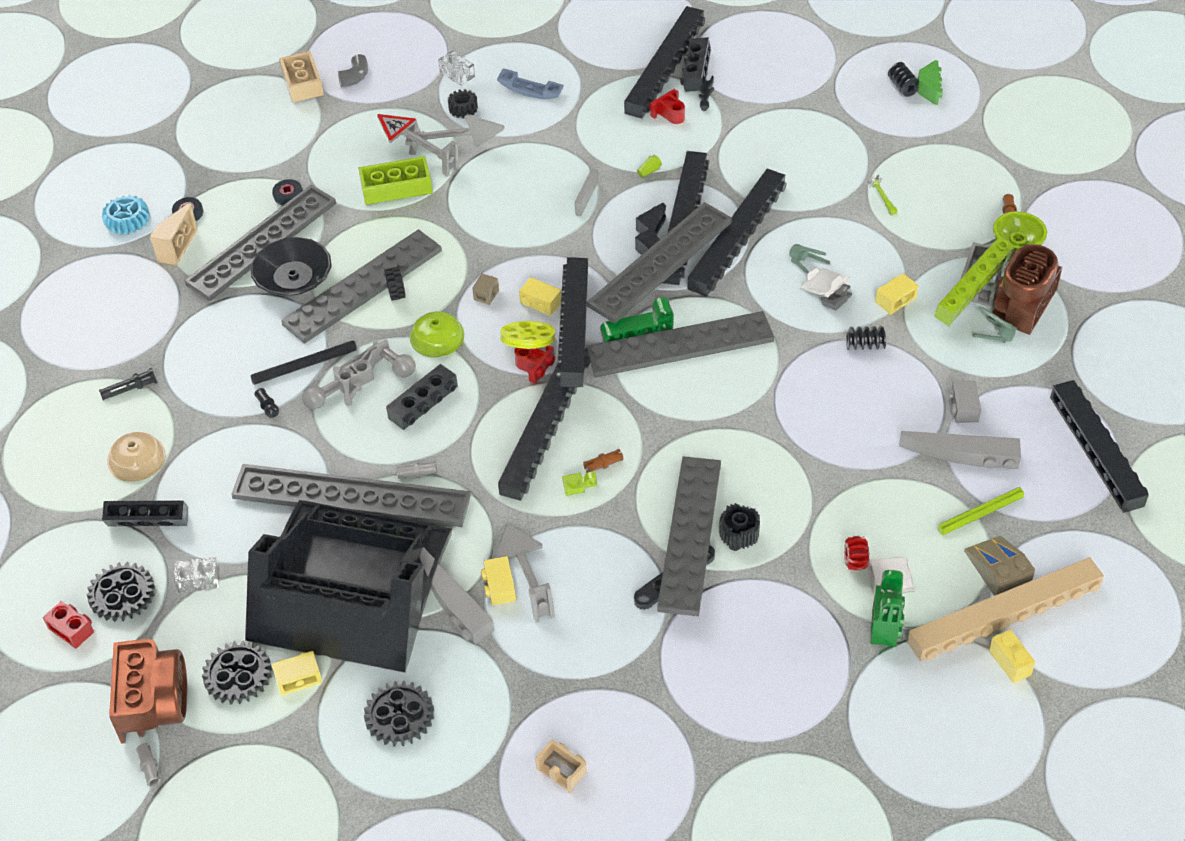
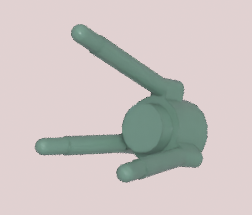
M794 244L789 252V256L792 257L791 262L795 263L806 274L809 271L799 261H804L807 256L827 264L831 263L829 260L812 254L825 256L826 252L804 247L800 244Z
M979 306V310L990 316L987 317V320L1000 327L998 334L1001 337L976 333L972 336L997 340L1003 343L1006 340L1012 341L1017 327Z

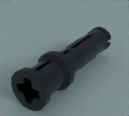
M152 367L149 368V371L140 374L135 373L130 379L99 389L102 400L104 401L135 388L143 389V386L151 383H158ZM125 385H126V387H124V388H121V389H119V390L110 392L111 390H114V389H117V388H119V387H122V386H125Z

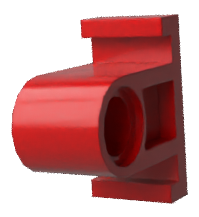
M673 89L651 102L650 116L656 119L657 114L673 124L683 123L685 120V104L679 100V91Z
M550 345L546 346V352L538 348L514 349L516 367L527 372L529 382L534 384L544 377L548 367L552 366L555 362L554 347Z

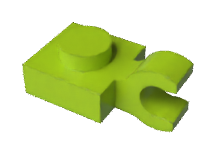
M595 471L588 472L583 477L581 472L562 476L565 495L585 492V487L597 486Z

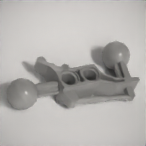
M388 340L380 343L375 341L371 347L356 355L342 366H335L333 368L335 381L321 388L319 386L307 387L302 394V401L306 407L317 409L324 405L327 396L341 390L344 394L345 405L351 406L352 399L356 392L362 389L361 386L374 380V366L383 358L392 364V369L397 376L404 378L411 376L415 371V361L409 355H398L389 349Z

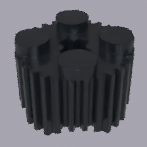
M736 503L734 505L730 504V506L727 505L726 511H723L719 520V536L723 543H726L729 549L733 551H738L741 548L745 549V547L749 548V545L753 546V544L757 543L760 532V515L755 508L749 509L745 505L741 507L740 504Z

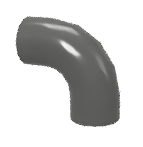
M357 54L351 59L352 68L338 71L340 87L357 84L365 78L368 73V62L364 55Z

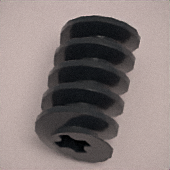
M898 62L889 69L888 77L904 96L910 97L918 91L919 81L904 62Z
M850 326L846 335L847 350H849L850 345H853L854 350H857L858 345L864 350L866 344L869 350L872 349L873 344H875L876 349H879L880 344L885 349L886 333L884 327L879 326L877 330L875 326H872L869 330V327L865 326L862 331L860 326L856 330Z

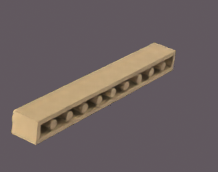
M1090 557L912 629L909 631L907 643L920 662L926 659L931 660L940 653L950 652L957 646L970 644L974 639L989 636L998 629H1006L1015 622H1023L1032 615L1042 614L1049 608L1059 607L1066 601L1076 600L1088 592H1095L1100 589L1104 575Z

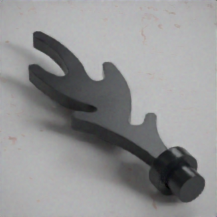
M711 76L709 81L706 80L704 90L700 91L702 93L699 94L702 111H707L709 108L708 98L714 91V87H712L714 76Z

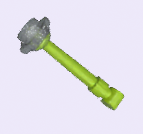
M879 174L871 175L868 178L867 184L870 188L876 187L885 202L889 215L897 214V208L894 207L880 186L883 179Z

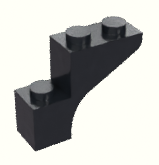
M663 202L636 217V231L640 234L635 237V250L641 255L660 240L657 235L666 221V205Z

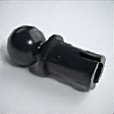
M264 388L257 389L254 395L260 402V407L264 410L265 415L269 418L276 417L279 413V407L275 404L274 399L269 397Z

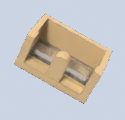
M553 739L535 757L536 769L570 793L587 773L586 761L580 755L571 753L564 744H558Z

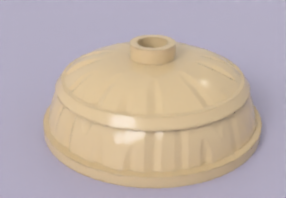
M131 432L121 436L113 443L107 458V465L112 475L120 480L129 482L140 481L151 477L160 470L165 462L166 452L163 444L154 436L144 432Z

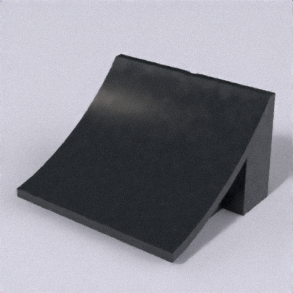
M299 500L281 536L263 534L248 551L245 641L304 653L313 651L314 655H324L329 658L405 673L432 586L431 582L438 563L440 564L446 546L452 536V528ZM423 547L435 559L429 576H427L424 564L420 560Z

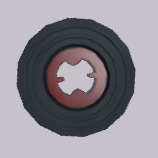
M285 179L274 185L272 195L276 203L285 205L302 192L303 188L298 181Z
M194 197L181 198L173 204L172 214L185 205L191 204L195 221H198L204 212L202 203Z

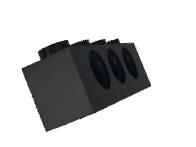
M709 37L690 39L689 45L686 46L687 55L684 56L685 65L682 66L683 75L680 76V83L684 86L685 92L704 90L711 55Z
M440 363L386 406L388 419L405 430L408 426L414 424L418 418L426 414L433 406L440 403L448 394L455 391L458 387L456 374Z
M184 500L104 501L102 521L108 527L187 526L188 506Z

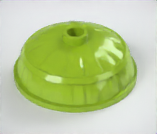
M1015 211L1005 213L996 219L993 225V234L995 239L1000 236L1013 244L1012 254H1014L1025 245H1042L1047 238V228L1044 222L1035 215Z
M441 311L422 315L416 320L410 332V343L413 349L427 357L449 355L455 352L464 341L462 325L454 316Z

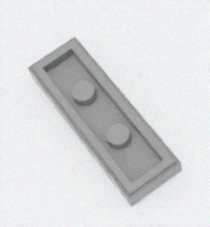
M597 169L590 171L575 200V214L578 216H582L598 184Z

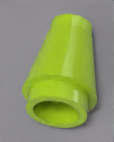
M657 155L649 156L637 169L638 175L644 178L659 170L660 166H662L660 158Z

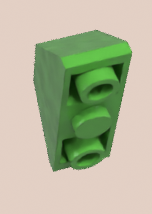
M934 60L920 69L918 74V94L934 105H938L939 98H942L943 88H940L942 87V68L939 67L938 60Z

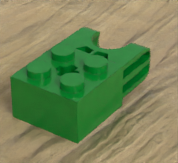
M885 570L882 573L881 586L876 585L872 607L870 644L896 646L897 638L901 639L905 596H902L903 573L901 571Z

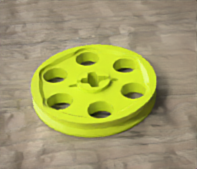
M518 321L509 323L500 329V340L505 345L515 348H540L548 346L555 341L554 334L556 330L553 326L543 322Z

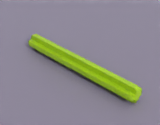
M1021 487L1010 490L940 523L938 531L941 535L950 533L1022 499L1024 491Z

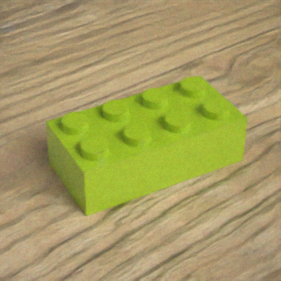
M426 156L358 167L365 205L433 194Z

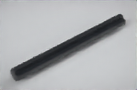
M352 340L251 374L250 378L253 385L354 352L357 350V345Z

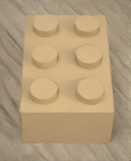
M311 51L279 58L282 74L292 103L324 95L322 82Z

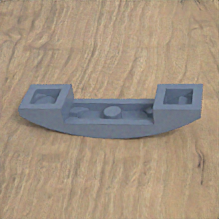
M504 68L497 78V81L508 89L538 99L558 98L564 87L563 84L548 81L545 85L519 78L518 72Z

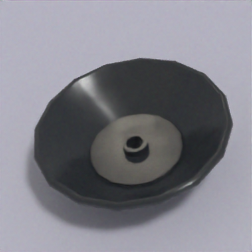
M301 237L280 239L266 245L256 254L251 263V278L258 288L269 294L279 296L300 295L315 289L327 278L332 268L331 255L324 245L312 239Z

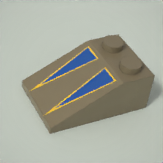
M1001 536L964 549V552L994 596L1033 580L1035 568L1028 558Z

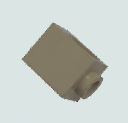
M482 273L472 287L474 300L490 305L499 292L498 278Z

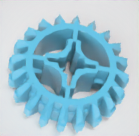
M123 195L120 198L116 197L115 200H110V203H106V207L102 208L103 223L114 234L135 233V230H141V226H146V222L149 221L148 206L137 195L134 197L131 195L127 197Z

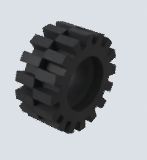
M459 89L458 92L453 91V94L449 95L448 108L452 116L456 115V118L460 116L465 118L464 116L467 114L473 116L474 112H477V96L471 90L467 92V89H464V91Z
M399 266L384 269L391 301L406 298Z

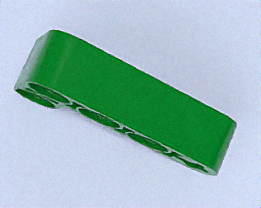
M660 297L653 302L652 312L621 318L615 324L611 321L604 322L600 326V331L604 342L670 330L674 327V314L668 299Z

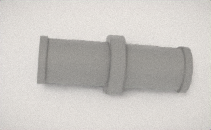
M417 462L414 465L397 467L398 479L414 476L420 478L421 475L437 474L436 462L424 464Z
M147 743L141 744L136 748L140 759V769L145 774L147 785L150 787L157 786L161 782L157 770V760L153 758L150 745Z

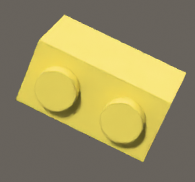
M902 273L877 289L875 303L891 315L917 298L919 285Z
M532 277L519 290L520 303L541 313L551 316L561 304V289Z
M508 556L484 560V569H481L482 580L487 581V585L484 586L486 598L491 599L492 605L516 601Z
M1011 629L992 637L989 652L1013 684L1032 675L1035 660Z
M313 651L301 653L289 659H282L272 664L281 696L322 683Z

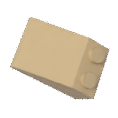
M191 204L185 205L159 223L151 233L150 241L153 244L154 254H156L158 262L178 265L198 229Z

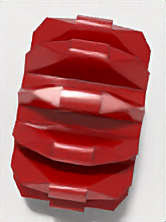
M864 536L848 537L844 545L845 565L849 570L854 571L866 569L870 561L868 541Z

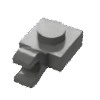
M848 284L841 285L828 298L824 297L821 299L822 305L838 310L852 296V293L847 291L851 286Z

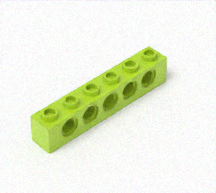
M999 236L941 300L934 317L950 326L1010 259L1014 245Z

